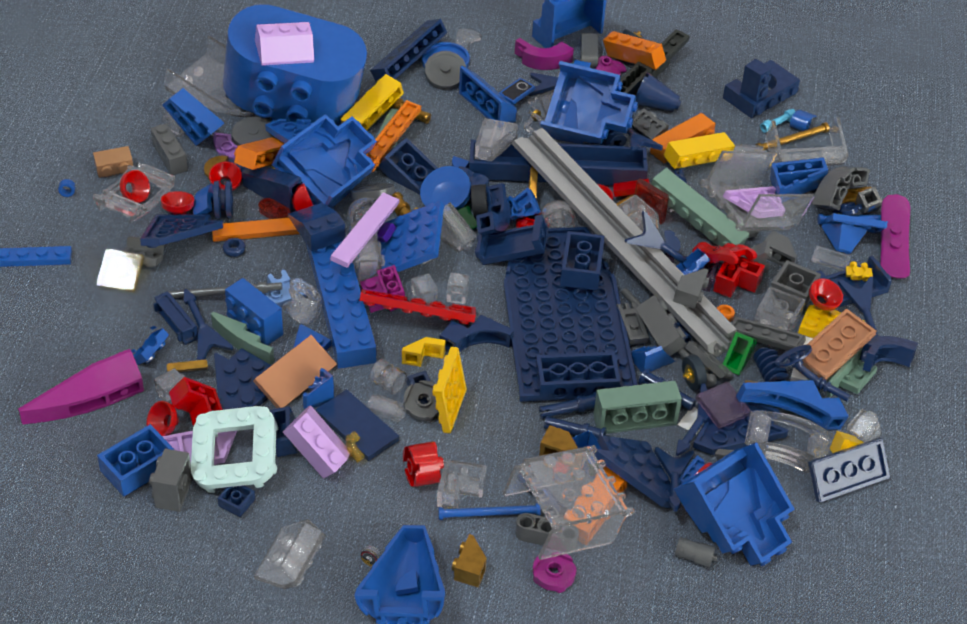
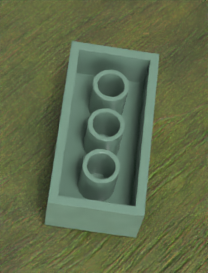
M676 381L600 389L596 392L593 417L597 428H607L606 434L677 425L682 398Z

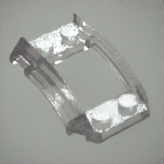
M138 164V168L129 165L125 173L139 170L147 176L149 182L161 187V190L143 205L122 197L123 195L120 190L121 176L114 184L102 190V194H93V199L99 211L106 207L110 210L118 211L124 216L130 217L131 223L143 217L161 203V197L170 192L174 187V175L147 164ZM130 183L126 185L128 191L132 187Z
M754 410L750 413L745 444L750 445L757 442L766 459L779 461L809 473L808 462L829 455L831 439L835 434L801 417L779 412ZM771 421L786 423L810 433L807 452L787 445L768 442Z

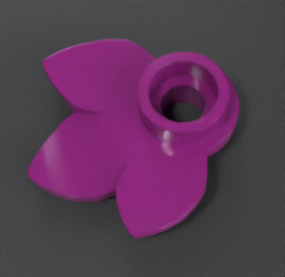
M600 56L598 58L597 70L618 75L627 71L621 62L612 60L608 56Z

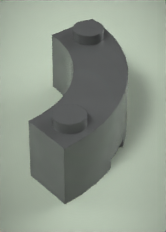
M847 166L833 169L819 184L816 193L813 195L812 205L820 209L839 211L842 201L847 194V189L855 186H867L870 169Z

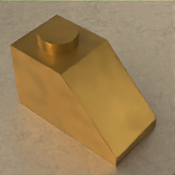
M549 425L540 442L539 456L578 469L581 453L570 433Z

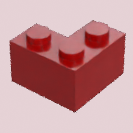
M741 256L738 257L739 262L735 265L724 262L716 275L713 291L730 298L737 286L755 293L762 281L765 265Z
M183 377L169 392L173 407L189 412L193 426L198 415L222 410L216 389L192 379Z

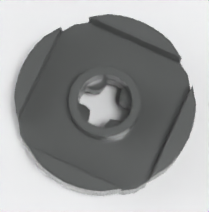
M423 380L414 385L411 384L406 389L403 403L407 414L421 421H432L439 415L438 410H436V398L432 393L435 383ZM427 397L429 403L421 404L418 399Z

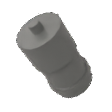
M680 537L675 551V556H678V558L694 561V563L710 568L712 561H717L718 556L714 555L716 547L702 542L698 543L686 537Z

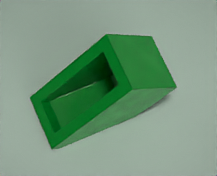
M736 332L723 365L732 373L740 375L751 358L758 340Z

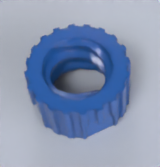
M70 179L60 181L59 193L64 197L72 196L76 188L75 183Z

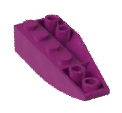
M128 349L95 362L18 408L22 425L54 421L89 413L143 392L142 376L132 351Z

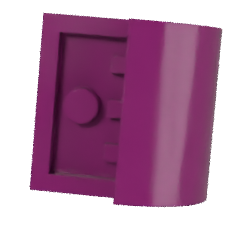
M395 265L377 270L378 276L360 281L361 287L364 290L405 296V291ZM379 304L374 306L368 305L371 313L385 309Z

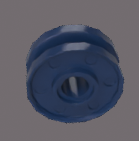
M214 181L213 203L215 219L221 218L222 211L226 212L227 219H232L231 181H226L225 189H221L219 181Z

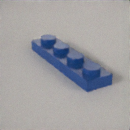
M71 246L0 248V267L71 264Z

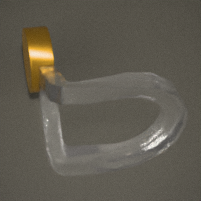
M538 109L534 112L529 110L531 118L524 125V129L531 134L536 130H533L529 124L533 120H538L540 125L542 121L540 117L541 111Z

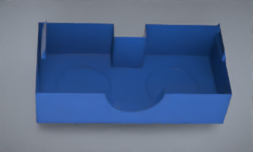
M697 248L686 258L685 262H680L676 267L686 275L703 269L710 259Z
M163 328L153 332L137 351L135 349L131 350L132 354L135 353L133 356L137 365L144 362L146 364L155 357V351L160 350L166 344L165 340L169 334Z

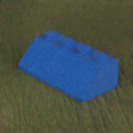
M460 66L459 94L499 129L516 122L517 108L478 74L465 66Z

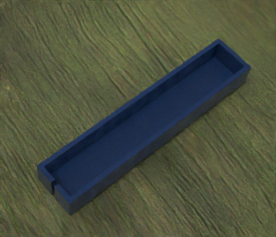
M471 139L469 169L474 173L485 175L489 180L529 181L532 165L511 144L513 141ZM558 143L596 184L614 185V183L647 179L646 147H638L632 151L630 147ZM538 172L537 182H547Z

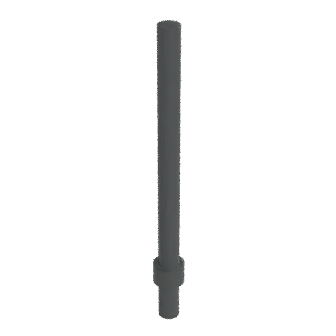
M258 282V284H253L262 293L283 290L282 282ZM228 287L190 289L189 291L195 297L224 295L225 289ZM184 290L168 291L173 298H184Z

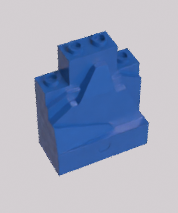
M545 0L542 4L541 17L533 21L532 37L544 48H550L554 46L555 39L588 26H592L597 32L602 34L606 0Z
M560 61L559 77L545 122L541 121L540 123L541 128L553 139L578 144L588 142L602 145L603 139H607L608 129L627 134L628 128H632L634 120L632 114L633 112L636 113L638 102H636L635 95L621 92L623 82H621L620 75Z
M325 114L282 145L272 166L276 170L301 177L302 184H305L313 206L323 203L332 208L371 173L375 164L366 154L373 149L377 141L353 116L337 126Z
M757 442L735 449L674 488L682 505L701 533H708L712 541L716 542L722 554L727 552L734 554L742 550L750 566L756 564L763 566L771 561L770 557L774 554L775 556L782 554L787 550L786 546L792 543L781 522L788 519V514L795 509Z

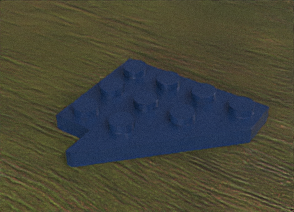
M156 214L140 238L141 246L156 248L164 244L222 229L223 220H211V214Z
M242 348L229 360L218 353L214 354L217 391L222 410L260 406L268 399L253 381L272 365Z
M724 388L717 401L735 398V405L704 423L694 441L693 448L714 455L718 449L735 450L756 442L760 444L785 438L789 430L774 424L779 415V409L761 403L738 402L737 393Z
M601 435L597 440L601 449H596L592 456L661 507L672 508L668 502L671 496V483L660 465V461L655 456L651 445L647 441Z

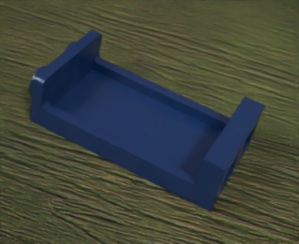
M543 215L535 216L534 225L505 230L486 236L479 234L477 236L478 243L475 248V255L479 258L482 265L543 254L545 253L549 227Z
M869 256L867 261L868 268H872L873 274L872 297L888 293L892 281L890 275L886 273L873 256ZM822 270L816 271L821 274V278L831 280L837 285L839 279L857 289L862 288L866 283L863 280H851V277H846L845 270L825 276ZM841 289L843 301L839 307L852 304L851 299Z

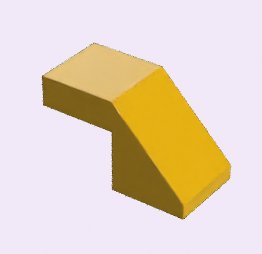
M425 337L403 347L402 364L421 367L424 356L443 359L445 355V340Z

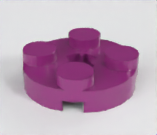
M551 550L550 553L544 554L543 552L539 554L533 563V581L546 590L557 593L564 592L566 588L572 585L576 577V566L573 563V559L567 553L559 550ZM557 568L558 573H552L549 569Z

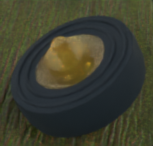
M689 355L683 358L682 372L686 383L691 390H700L701 384H707V374L703 362L697 355Z

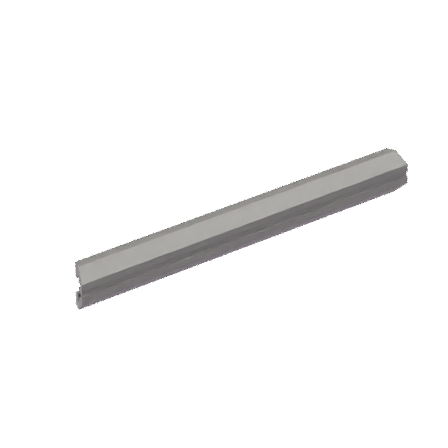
M543 128L534 131L533 135L529 136V138L520 137L511 143L597 235H605L604 242L659 301L663 299L668 310L709 353L718 357L729 350L737 329L705 296H703L701 303L697 302L695 309L673 302L676 288L681 276L684 274L660 249L624 242L627 238L642 234V230Z

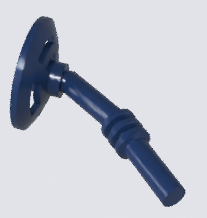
M811 345L795 347L776 359L775 365L777 367L792 366L807 379L813 380L816 387H819L820 390L823 389V392L827 391L846 402L849 400L850 394L831 385L830 381L823 380V377L819 378L802 365L804 363L803 360L812 351Z

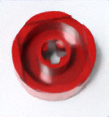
M435 441L404 447L403 462H407V468L404 470L410 486L418 487L441 482L440 469L444 468V462L441 456L438 457Z

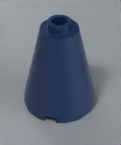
M647 72L636 95L638 105L671 112L674 109L678 110L682 101L679 100L680 96Z

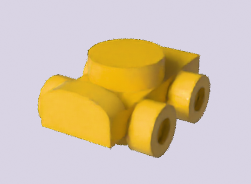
M853 261L850 262V266L845 268L846 277H851V280L867 281L869 277H873L872 268H868V263L865 262L861 263V267H857V262Z

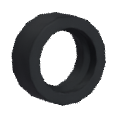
M472 185L473 216L476 219V215L488 213L486 185Z

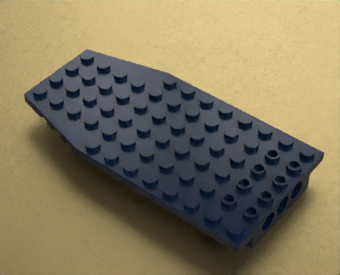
M587 227L549 228L545 253L508 261L503 288L509 328L514 330L511 344L520 402L574 399L578 395H581V397L592 395L593 392H597L600 389L638 385L626 327L619 308L617 309L616 304H621L617 282L614 274H611L608 263L602 258L598 290L560 286L567 232L591 234Z

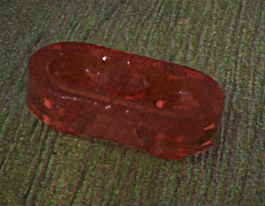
M264 198L258 204L259 212L269 219L289 218L290 209L274 199Z

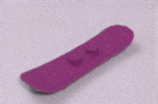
M898 194L887 195L881 204V221H888L887 228L881 231L880 264L890 277L904 279L910 275L909 224L911 207L907 198Z

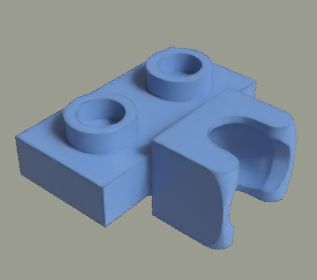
M285 270L281 271L282 277L280 279L274 278L272 274L268 275L267 283L282 282L283 290L264 293L278 306L306 298L307 293L300 280L297 279L290 282V278Z

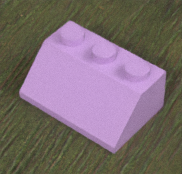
M309 22L260 24L256 26L255 43L261 65L314 62L313 34Z
M311 405L283 431L286 437L322 478L335 473L347 461L351 452Z

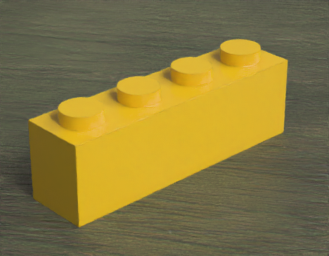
M385 74L340 119L341 123L353 116L368 130L404 94L401 83Z
M725 132L669 142L663 155L670 165L677 169L730 159L735 145Z

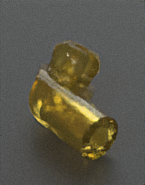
M353 431L345 437L347 451L358 463L365 455L356 445V442L360 440V436L356 431Z

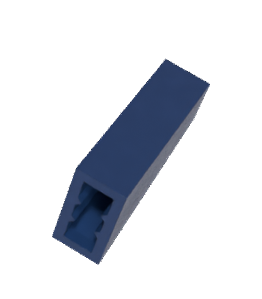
M261 167L254 170L246 168L242 172L244 187L288 213L295 211L292 198L297 187L302 184L301 177L269 167Z

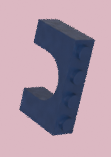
M769 60L764 64L772 68L771 79L768 84L771 90L768 91L764 98L755 102L740 93L742 82L735 79L725 85L723 99L752 119L776 104L783 102L790 96L795 95L799 90L800 79L774 61Z

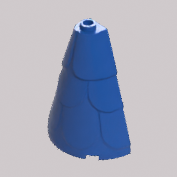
M403 525L356 588L354 596L358 607L366 616L370 615L375 618L378 624H429L430 620L438 617L443 609L445 589L434 557V548L425 525ZM416 570L419 592L397 595L396 585L399 579L407 572Z

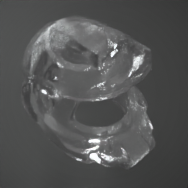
M292 278L289 284L291 301L284 303L282 308L298 324H311L320 315L322 307L321 295L312 285L303 281L302 278ZM299 292L306 294L309 298L302 296Z

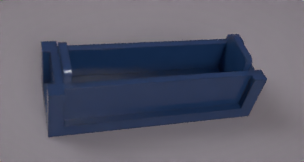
M168 291L154 297L156 301L153 304L154 311L158 312L172 328L179 342L182 341L185 346L198 340L196 324Z

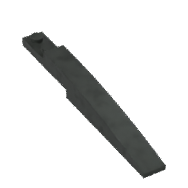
M675 29L661 43L666 61L656 70L638 61L621 78V82H623L621 92L636 96L646 72L656 78L670 65L671 58L689 41L690 35Z

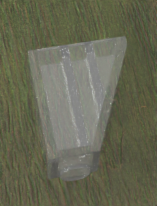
M484 118L475 144L474 159L492 162L518 138L519 124Z
M450 202L444 206L440 239L458 253L464 249L465 251L469 250L474 246L473 242L477 235Z

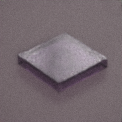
M729 382L699 393L695 398L719 429L750 416L752 412L745 402H738L737 392Z

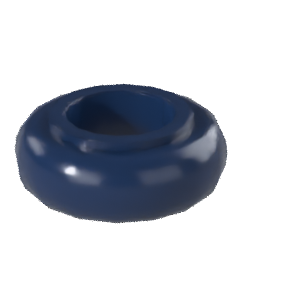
M231 238L224 242L222 249L227 256L237 257L245 252L246 245L241 239Z

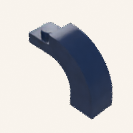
M503 183L486 187L488 213L476 215L478 234L486 236L504 231L510 223L511 205L507 202L506 188Z
M893 336L873 337L863 346L860 356L861 362H864L862 370L870 372L873 366L881 361L895 362L910 367L918 343Z

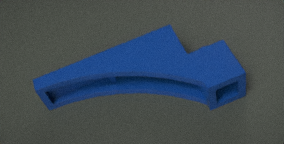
M813 380L747 382L742 384L736 395L738 402L761 403L792 411L820 425L823 430L841 429L849 417L840 398L822 399Z

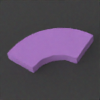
M214 132L213 143L216 152L220 156H228V160H235L234 152L237 145L232 142L231 134Z

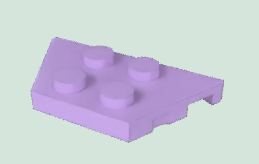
M774 186L726 190L723 194L725 199L755 217L781 215L784 211L779 196L774 194L776 191Z
M193 431L162 436L174 450L188 452L191 462ZM237 431L219 432L218 437H215L214 465L225 463Z

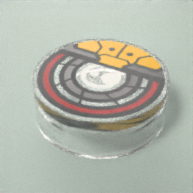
M370 545L365 546L360 552L361 560L370 567L382 555L376 547Z

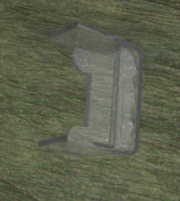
M836 117L829 133L832 146L781 149L775 120L771 121L766 135L771 160L774 163L824 157L827 166L844 164L848 158V151L840 118Z

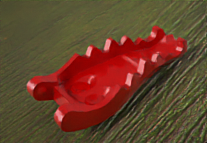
M699 242L692 250L693 253L699 248L708 256L710 264L725 261L730 265H735L739 262L738 257L743 255L749 260L757 258V253L754 249L741 244L727 243L721 247L712 246L706 242Z

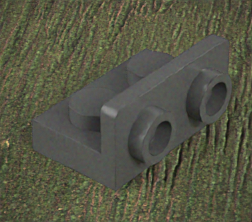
M644 108L634 117L632 125L643 136L651 140L665 133L669 128L664 120H658L652 111L648 112Z

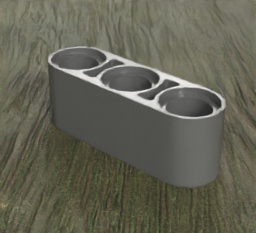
M581 33L580 61L591 63V68H596L598 65V34Z
M523 513L517 517L515 535L521 541L561 550H572L576 546L578 529L573 523L529 513Z

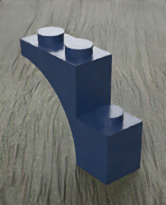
M480 315L469 328L451 321L440 334L439 339L445 340V351L448 353L451 347H457L459 352L467 347L483 343L499 344L509 348L512 345L511 341L514 336V330L491 318Z

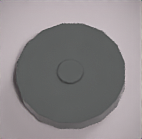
M440 51L428 58L425 64V76L433 87L441 90H450L459 86L460 66L466 67V64L458 54L451 51Z
M248 117L240 120L232 129L233 142L238 146L271 137L275 138L265 128V124L271 121L261 117Z
M391 183L364 185L350 190L351 199L354 200L378 199L382 193L388 195L395 193L394 184Z

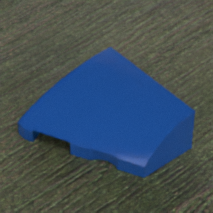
M526 188L515 198L512 196L507 198V202L511 205L510 220L541 212L530 188Z

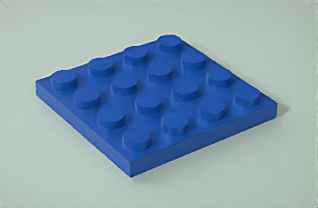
M441 200L386 222L393 223L396 230L387 242L376 241L371 278L378 276L377 270L395 265L397 272L438 257L444 204Z

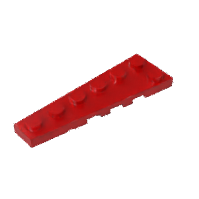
M362 289L359 301H363V304L369 306L379 304L383 308L390 310L394 309V307L400 308L405 313L421 312L420 315L432 317V315L440 316V319L450 321L452 318L457 319L462 324L475 322L476 307L452 303L448 307L440 301L430 302L429 304L421 298H412L410 301L407 300L406 296Z

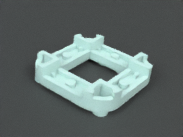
M253 406L211 411L197 416L192 436L191 474L201 488L206 489L210 493H215V488L252 484L256 488L264 486L263 483L268 481L273 474H276L275 453L278 425L267 407ZM254 429L252 462L214 466L215 437H218L219 432Z

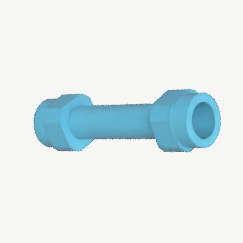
M788 109L784 112V115L771 121L769 119L763 121L760 124L761 131L764 133L770 132L774 126L785 121L790 122L796 111Z

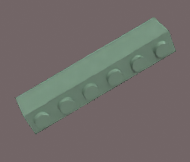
M665 168L653 178L648 190L707 236L709 240L721 247L727 243L735 245L745 244L750 235L748 232L669 169Z

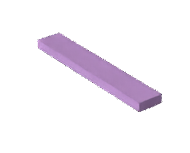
M382 193L333 252L330 261L347 268L398 206L399 199Z

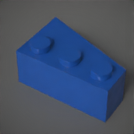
M184 88L162 104L195 146L224 124L221 119Z
M824 157L772 163L770 181L772 186L776 188L775 196H779L780 202H782L783 200L818 188L823 178L828 174V168Z

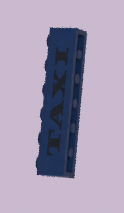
M441 18L426 21L370 70L375 82L377 83L385 74L396 79L446 35L447 31Z

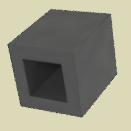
M875 186L858 192L855 200L857 205L862 204L863 208L860 210L862 215L878 211L882 204Z

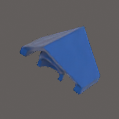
M829 223L821 226L836 251L850 254L867 231L866 229L844 223Z
M643 346L631 351L633 363L641 373L646 369H649L651 372L676 362L662 349V346Z
M321 368L320 377L315 376L313 385L308 387L312 391L310 393L304 392V409L310 405L312 408L319 407L334 398L333 375L327 370Z

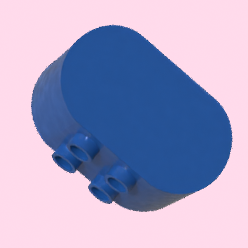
M272 5L250 6L237 13L228 27L223 88L228 98L234 104L260 117L287 119V122H296L297 119H311V122H315L326 114L339 126L342 124L340 120L342 116L358 101L367 58L366 46L362 38L354 30L346 26ZM309 22L313 34L314 62L261 65L255 43L257 25Z

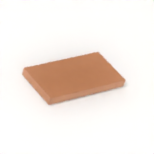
M846 308L807 344L811 345L812 351L803 360L804 363L802 365L819 378L823 377V380H828L876 335L877 331Z
M310 335L255 378L253 382L276 408L286 407L307 390L309 386L313 385L315 376L320 377L321 368L329 372L337 363L316 339Z

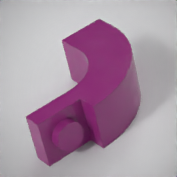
M521 38L515 40L514 54L521 57L522 64L537 70L560 69V61L573 62L574 49L563 42L550 48H538Z

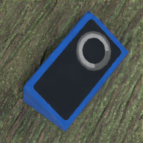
M519 78L500 91L499 94L514 105L536 88L524 79Z

